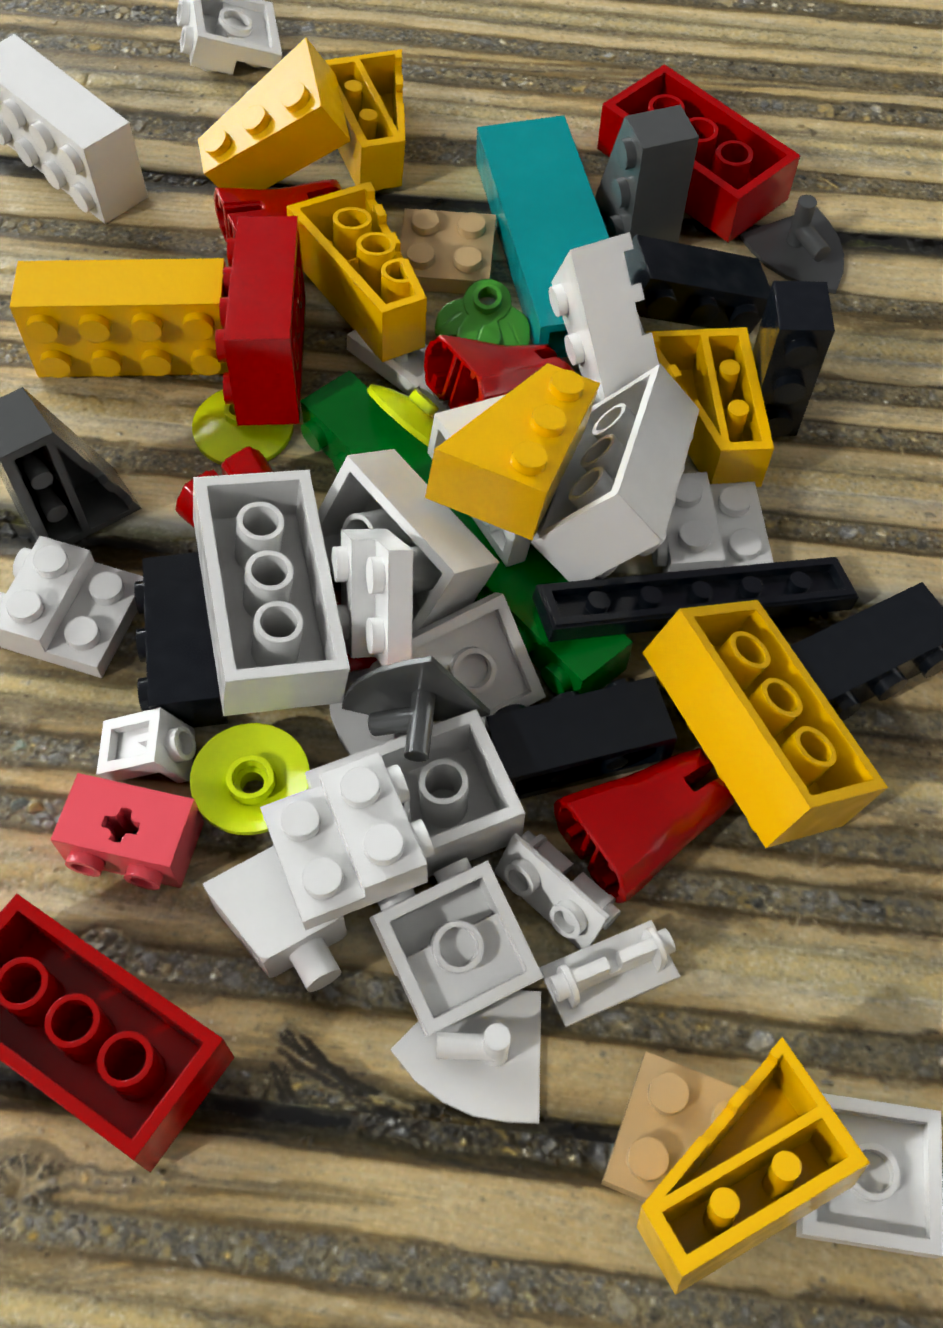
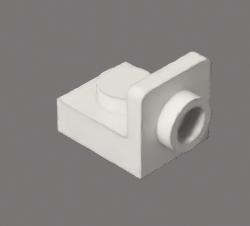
M161 707L103 721L96 775L103 779L118 782L161 773L177 783L190 781L193 757L196 752L195 730Z

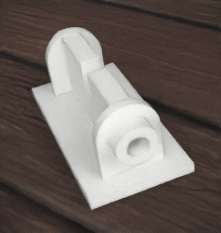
M528 830L520 837L515 833L511 837L494 873L515 894L521 896L551 923L560 935L567 938L579 950L591 946L601 929L606 930L620 915L621 911L613 905L616 898L606 893L584 872L573 881H570L565 874L570 871L573 863L548 842L543 834L535 836Z
M652 920L539 967L565 1028L680 978V974L669 955L676 952L673 938L666 928L657 931Z

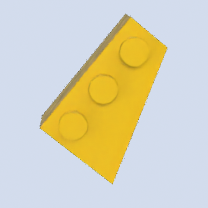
M307 37L198 138L204 174L217 187L267 189L351 142L336 74Z
M402 49L325 60L336 74L351 142L338 148V151L355 185L371 181L375 191L402 186L406 142Z

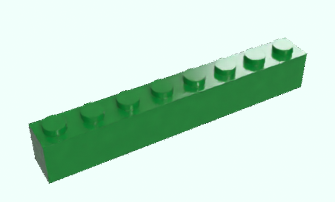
M350 370L300 400L304 422L301 425L303 437L313 450L317 452L322 450L332 460L337 473L347 455L395 449L423 481L428 484L432 459L427 453L428 446L419 441L389 416L368 394V387ZM451 509L499 561V564L474 602L495 592L504 594L532 663L541 671L544 682L555 694L558 695L567 691H578L583 694L602 689L627 669L633 642L625 634L549 642L532 597L536 585L569 581L531 544L524 562L506 567L473 518Z

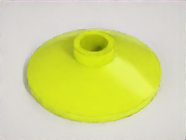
M370 384L367 392L372 399L410 434L426 446H429L434 420L433 416L439 410L437 405L417 389H414L407 396L385 386Z
M223 389L208 397L199 406L192 422V433L198 449L205 457L219 465L226 458L248 446L259 450L266 460L270 461L286 448L294 430V424L237 426L234 404H225Z
M262 723L240 724L221 731L201 748L190 772L191 796L195 799L200 814L214 827L235 835L262 834L269 831L260 807L309 789L305 772L309 771L310 767L303 748L286 731ZM258 780L264 784L257 792L245 793L243 791L244 786L250 781Z

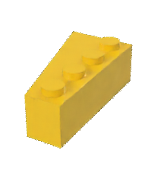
M371 181L286 206L287 216H298L303 272L348 324L358 332L380 361L385 362L424 348L427 297L409 260L404 259L401 254V243L396 233L391 232L387 225V214L382 204H377L375 189Z

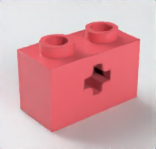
M77 773L50 840L64 858L65 865L77 873L99 877L102 871L124 875V879L128 883L148 890H159L161 884L181 888L204 820L193 798Z

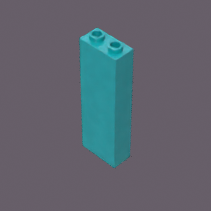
M565 115L477 127L476 165L491 213L496 214V229L522 312L527 317L530 326L532 344H548L555 350L557 357H568L564 342L568 332L563 317H557L552 310L549 299V287L552 286L551 282L569 250L608 239L609 235Z

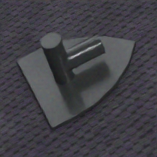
M800 196L794 215L740 234L739 238L750 252L767 268L789 281L827 282L829 293H836L844 272V252L838 234L828 219L816 207L817 200L813 196Z
M432 656L381 666L362 675L347 689L342 703V709L369 715L368 727L373 736L407 732L404 757L415 762H423L429 759L433 722L445 721L477 709L480 717L490 715V709Z

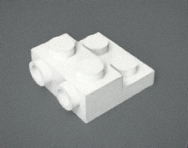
M179 0L176 21L177 26L183 27L180 38V52L189 54L191 66L201 68L210 73L220 72L233 75L236 61L244 62L256 68L266 67L271 69L281 61L282 51L272 2L265 0Z
M707 472L682 473L676 493V502L672 508L666 529V538L661 546L651 553L654 567L662 566V572L667 573L774 563L755 482L709 484Z
M387 528L341 529V546H333L331 568L334 582H341V605H337L346 651L351 658L376 657L382 666L412 659L413 549Z
M39 536L32 549L22 548L18 552L13 564L15 579L7 593L0 592V647L103 678L138 611L135 601L134 583L135 581H143V576L96 563L88 549Z
M380 752L319 773L320 785L260 807L305 930L428 882V869L425 859L435 856L431 838L422 819L409 822L402 803L411 800L404 775L398 764L386 768Z
M467 857L458 860L433 873L437 880V885L417 895L412 888L378 902L381 912L369 918L395 976L399 977L425 1036H430L544 978L488 860L473 868Z

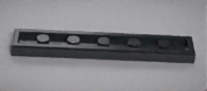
M837 557L536 585L532 597L549 642L662 630L679 608L759 600L770 618L852 610L859 598Z

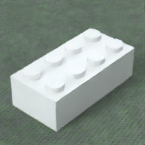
M13 34L1 41L0 144L10 146L28 167L34 166L55 189L61 188L73 198L76 205L83 212H91L104 224L109 223L147 199L148 194L130 122L17 35Z
M661 363L592 407L585 432L531 541L534 547L569 582L591 580L595 577L603 579L614 572L620 564L637 555L647 556L653 553L666 538V529L672 508L676 502V493L681 475L685 469V461L690 443L694 437L693 432L700 409Z
M310 470L193 477V521L223 716L342 703L350 666Z

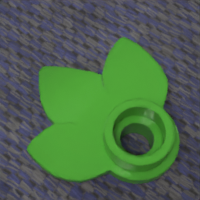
M482 279L471 284L463 298L447 303L440 310L436 318L435 335L461 337L507 346L529 345L530 326L527 317L511 305V294L504 284L493 279ZM484 297L496 299L490 305H485L479 300Z

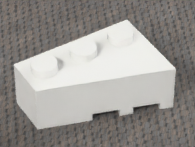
M630 232L569 250L551 282L552 286L549 287V299L552 310L557 317H563L568 332L564 342L571 364H578L583 377L600 383L593 406L659 365L652 332L644 333L635 302L645 300L642 284L636 283L631 285L624 255L625 251L634 249Z

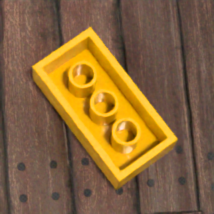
M224 258L17 262L10 309L38 377L210 376L228 372L227 362H218L215 344L216 329H222L219 301L220 297H225L223 269L226 265Z
M759 600L679 608L642 652L655 672L658 681L665 688L684 718L688 729L698 740L715 767L717 775L727 786L747 818L750 827L757 834L765 848L842 827L888 788Z

